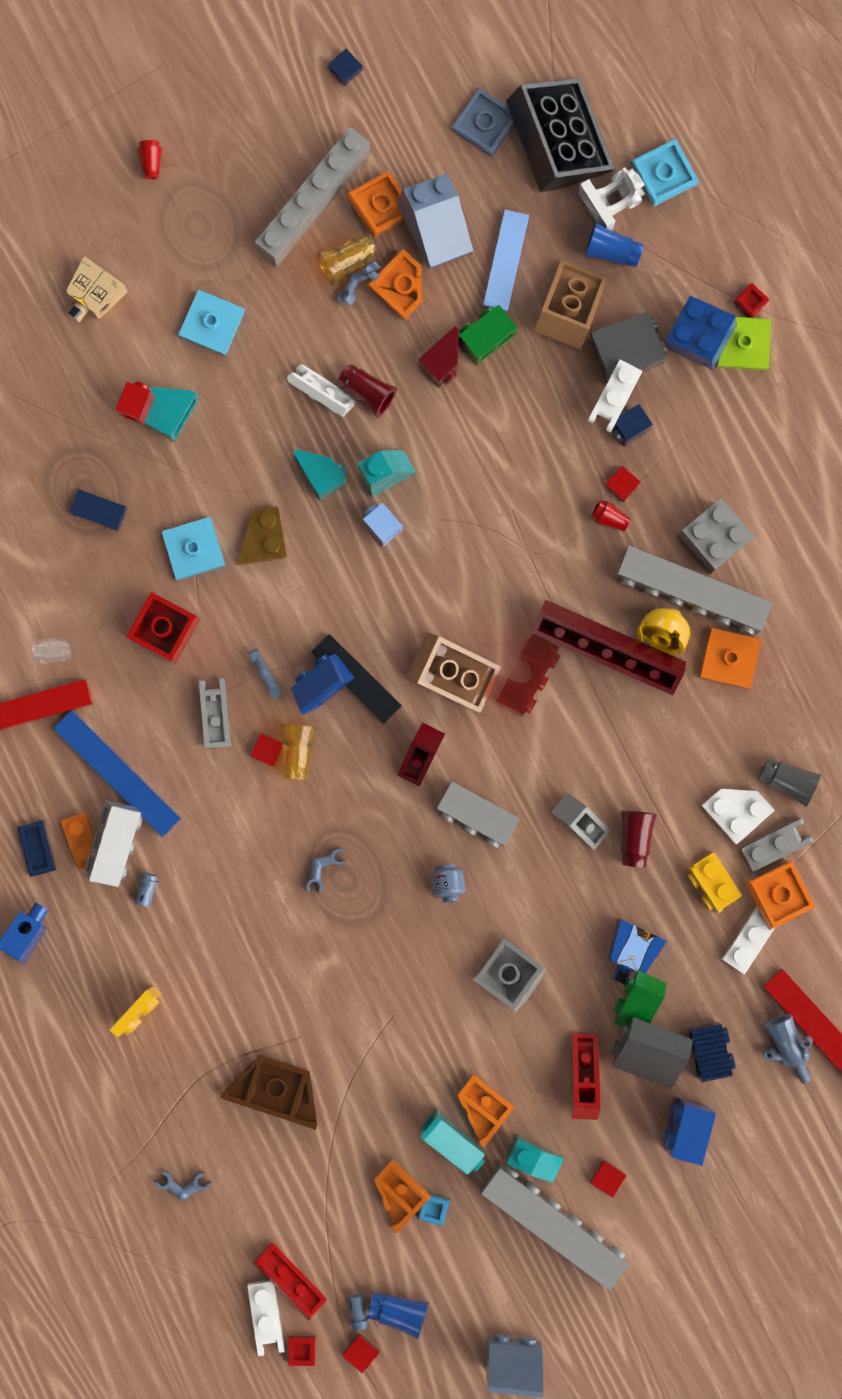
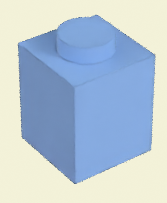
M383 503L378 507L374 504L364 513L366 516L363 519L364 525L383 546L403 530V525Z

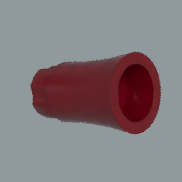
M351 364L343 369L337 380V384L345 389L346 393L367 407L377 418L386 412L397 392V387L387 384Z
M622 810V865L639 868L647 867L657 814Z

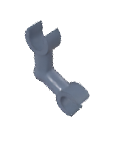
M371 261L366 264L363 270L351 273L346 287L338 293L337 301L342 306L345 301L352 305L355 301L353 293L357 284L368 278L372 281L378 279L380 276L375 270L381 267L375 261Z
M257 648L248 652L258 671L259 677L262 678L272 698L275 700L283 696Z
M337 848L332 854L312 859L311 877L306 885L308 892L312 882H317L320 885L319 893L322 892V867L332 864L343 865L347 860L338 862L334 858V855L337 852L343 851V849Z
M162 1171V1174L168 1178L166 1185L158 1181L154 1182L157 1188L169 1190L182 1201L198 1190L204 1191L208 1189L212 1183L210 1182L205 1186L200 1185L198 1179L205 1174V1172H201L195 1177L193 1182L185 1187H181L173 1181L172 1175L167 1171Z

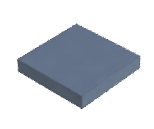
M478 88L452 125L451 131L493 157L515 124L508 106L481 88Z

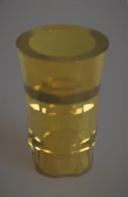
M363 235L358 239L354 238L332 249L318 252L317 258L325 277L331 285H335L351 272L376 258L377 252L370 238L367 235Z
M281 724L283 736V778L307 780L317 726Z

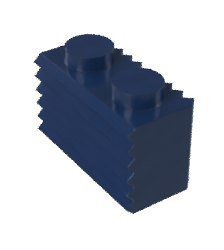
M719 1022L688 1028L689 1037L693 1040L692 1051L698 1079L701 1082H707L733 1076L732 1069L736 1067L733 1054H728L726 1043H730L727 1028H723Z

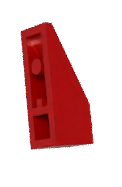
M572 1033L571 1119L598 1120L601 1110L598 1034Z

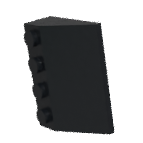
M580 78L523 84L506 100L540 192L562 189L612 172L615 169Z

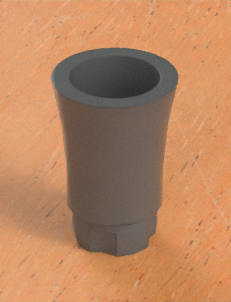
M768 757L759 780L807 807L817 788L821 774L806 771Z

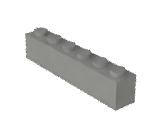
M349 127L255 241L257 252L274 266H279L371 154L370 142Z
M628 546L615 577L620 580V584L626 587H640L644 589L643 593L655 598L660 595L667 598V602L677 607L685 605L692 608L691 612L703 617L706 614L715 617V622L725 626L733 624L739 627L740 632L751 636L763 630L773 602L632 546Z
M498 1164L482 1186L481 1194L610 1291L628 1266L624 1258L626 1254L614 1244L612 1247L603 1242L605 1238L593 1228L589 1232L581 1226L583 1221L570 1212L567 1215L561 1211L562 1205L550 1196L548 1199H545L539 1194L541 1190L529 1180L527 1183L518 1178L520 1174L511 1166L506 1165L504 1168Z

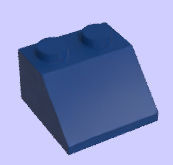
M326 654L314 663L316 668L311 672L305 670L295 678L297 683L291 687V690L303 715L318 709L354 679V676L336 654L329 657Z

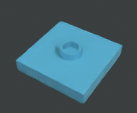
M676 138L631 160V166L644 182L643 188L653 207L697 186L699 183Z
M198 289L178 335L182 339L226 356L244 316L245 309Z
M211 517L162 531L177 581L226 566Z

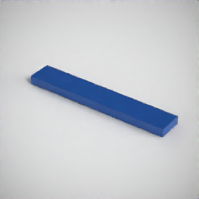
M71 710L53 728L131 806L141 812V816L162 837L182 819L74 711Z

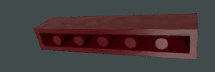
M546 599L531 631L532 634L670 695H674L684 675L686 661Z

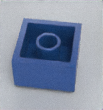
M690 295L666 339L668 350L713 370L737 326L736 316Z
M677 1098L676 1104L672 1103L669 1111V1119H672L670 1128L665 1129L662 1137V1144L665 1145L664 1149L672 1158L703 1166L716 1113L706 1105Z

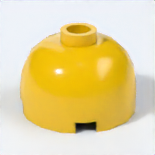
M659 608L654 609L642 619L636 634L641 642L645 640L651 644L650 646L676 656L677 653L683 654L689 640L690 628L678 610Z

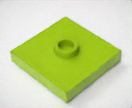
M736 317L737 326L717 362V368L767 371L769 369L771 319Z

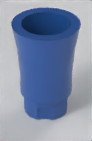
M595 223L584 257L601 259L622 266L626 264L636 268L644 246L639 242L633 241L632 238L618 234Z
M374 1292L367 1318L379 1321V1324L392 1327L419 1339L428 1302L404 1299L389 1294L385 1296Z

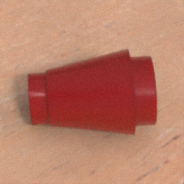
M157 140L140 141L137 151L144 179H159L162 147H160Z
M601 500L598 501L591 515V519L595 520L596 524L623 532L627 529L631 520L630 517L610 502H603Z

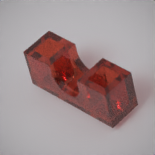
M531 634L519 657L531 666V679L525 683H517L508 678L495 703L521 717L524 716L525 712L530 714L537 700L533 699L537 689L542 691L549 679L545 676L548 668L554 669L561 656L557 654L560 647L535 634Z

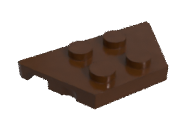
M262 1054L220 1096L221 1099L316 1130L318 1125L310 1070Z

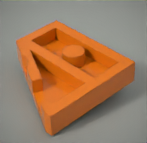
M472 1074L457 1094L481 1146L485 1147L515 1106L475 1074Z
M394 1159L374 1179L378 1192L383 1197L382 1202L385 1210L389 1211L393 1221L392 1228L396 1234L431 1197Z

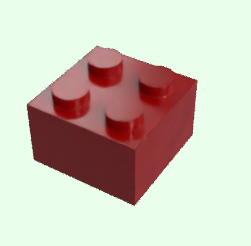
M150 592L126 637L176 664L200 619L189 611Z

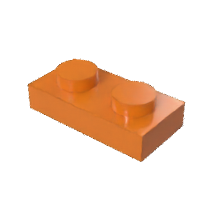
M87 812L60 821L78 870L85 868L95 836Z

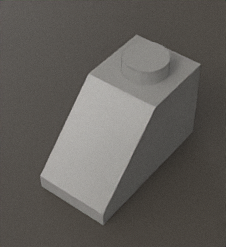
M569 793L551 811L555 817L593 850L598 847L611 831L586 805Z

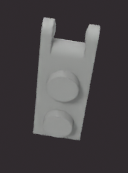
M225 677L219 678L220 688L206 689L205 680H199L205 749L231 747Z
M802 818L740 848L751 872L814 841L812 836L806 837L804 840L801 839L796 827L804 823Z

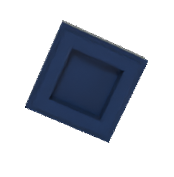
M345 49L328 64V69L344 85H347L363 70V65Z

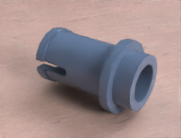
M143 873L142 877H139L141 882L135 904L140 905L141 903V906L151 907L155 887L159 885L157 875Z
M355 1294L348 1296L347 1301L351 1317L349 1326H352L353 1331L368 1328L370 1319L366 1317L364 1295Z

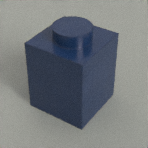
M640 404L618 417L611 434L618 443L621 441L625 447L650 431L653 424Z

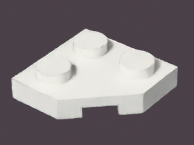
M719 789L701 805L735 845L775 811L758 791Z

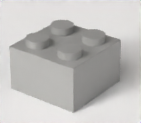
M722 498L685 527L678 535L710 574L754 538L753 534Z

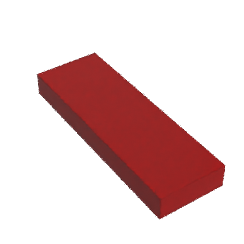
M273 1242L253 1262L307 1320H310L328 1300Z

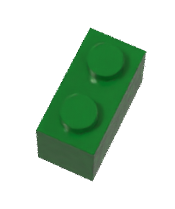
M500 305L493 309L492 307L487 308L480 314L478 321L474 324L472 322L467 323L459 331L461 334H459L458 342L476 365L517 334L518 327Z
M638 970L633 979L629 978L623 990L625 993L624 997H618L614 1005L613 1011L616 1012L614 1023L621 1027L624 1025L629 1026L633 1017L651 1023L664 1000L667 983Z

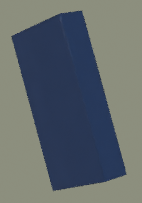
M78 489L69 513L119 531L127 507Z
M44 820L17 827L29 876L34 877L56 871Z

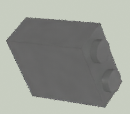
M648 311L591 332L589 342L606 385L619 360L642 370V372L664 364L668 351L664 341L659 340L657 322L655 318H650Z
M633 1017L629 1026H623L619 1037L620 1041L615 1040L611 1050V1055L614 1056L612 1067L671 1089L689 1062L693 1040Z

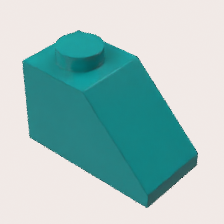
M298 449L293 451L294 458L320 500L346 485L344 477L347 476V473L340 462L335 464L334 460L330 457Z
M516 1135L505 1158L508 1165L530 1176L549 1182L554 1181L564 1160L563 1157Z

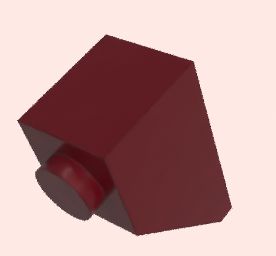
M456 326L418 359V367L438 388L443 384H450L457 376L459 329Z
M422 722L397 776L420 786L445 733Z

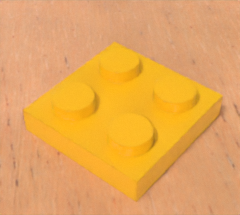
M154 986L146 990L110 1031L116 1037L122 1034L127 1036L129 1033H132L142 1022L139 1017L142 1014L146 1016L159 1004L157 997L161 993Z

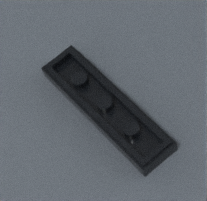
M330 634L311 651L318 659L325 654L328 657L334 654L339 657L354 676V679L346 687L383 724L402 707Z

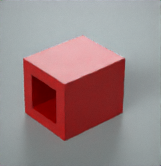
M135 381V384L126 382L115 409L118 415L143 425L154 400V395L149 390L150 387L138 381Z

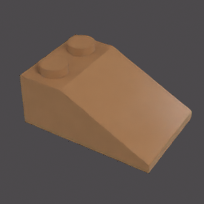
M561 259L534 332L581 350L608 277Z
M426 632L405 679L481 713L501 666L440 636Z

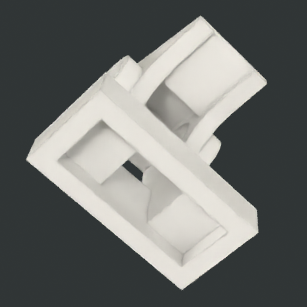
M624 167L612 176V183L602 189H595L589 179L580 184L578 194L598 224L611 231L615 225L613 215L626 207L631 209L637 206L642 201L641 197L645 195L641 188L645 184L633 168L627 170ZM618 191L622 200L611 206L606 196Z

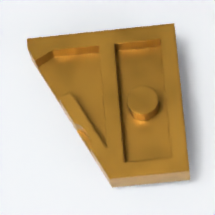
M279 507L253 510L238 557V565L287 558Z

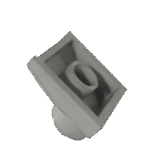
M503 937L498 948L473 980L511 1009L517 1011L525 1004L540 983L546 968Z

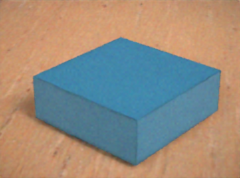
M429 1193L431 1197L420 1208L418 1220L443 1226L450 1199Z

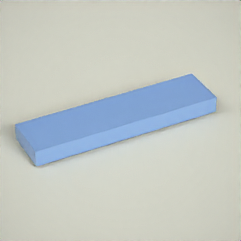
M509 210L504 211L483 308L492 307L493 309L500 305L505 313H508L528 224V214Z

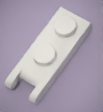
M619 360L588 421L593 423L597 415L609 420L610 423L607 425L606 431L611 433L642 370Z
M299 365L296 368V373L292 372L287 376L289 383L308 394L311 399L319 401L333 413L339 414L342 417L354 407L357 399L305 365Z
M757 905L722 957L723 961L742 974L747 972L775 929H768Z
M269 1280L248 1283L258 1356H264V1344L276 1342L278 1343L279 1353L285 1352L276 1287Z

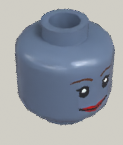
M456 864L437 866L430 875L432 894L435 898H442L443 903L458 901V896L466 891L463 870L456 868Z

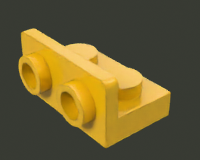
M715 852L710 853L687 868L690 873L687 876L688 880L695 889L700 888L704 895L701 899L709 911L713 909L714 912L720 913L724 907L742 896Z

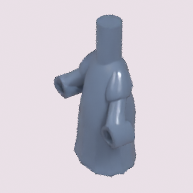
M792 1014L778 1016L766 1022L764 1028L771 1036L780 1053H777L772 1047L767 1048L764 1052V1058L781 1061L783 1065L795 1068L801 1083L809 1082L811 1077L805 1064L809 1059L808 1050L813 1043L812 1037L805 1036L800 1041Z

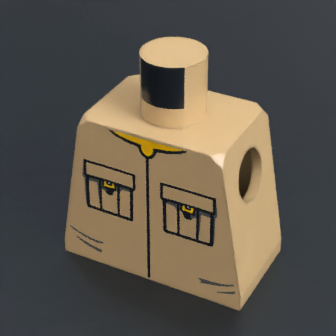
M84 256L66 291L70 300L74 302V305L67 314L78 323H80L87 312L100 319L127 293V290L122 282Z

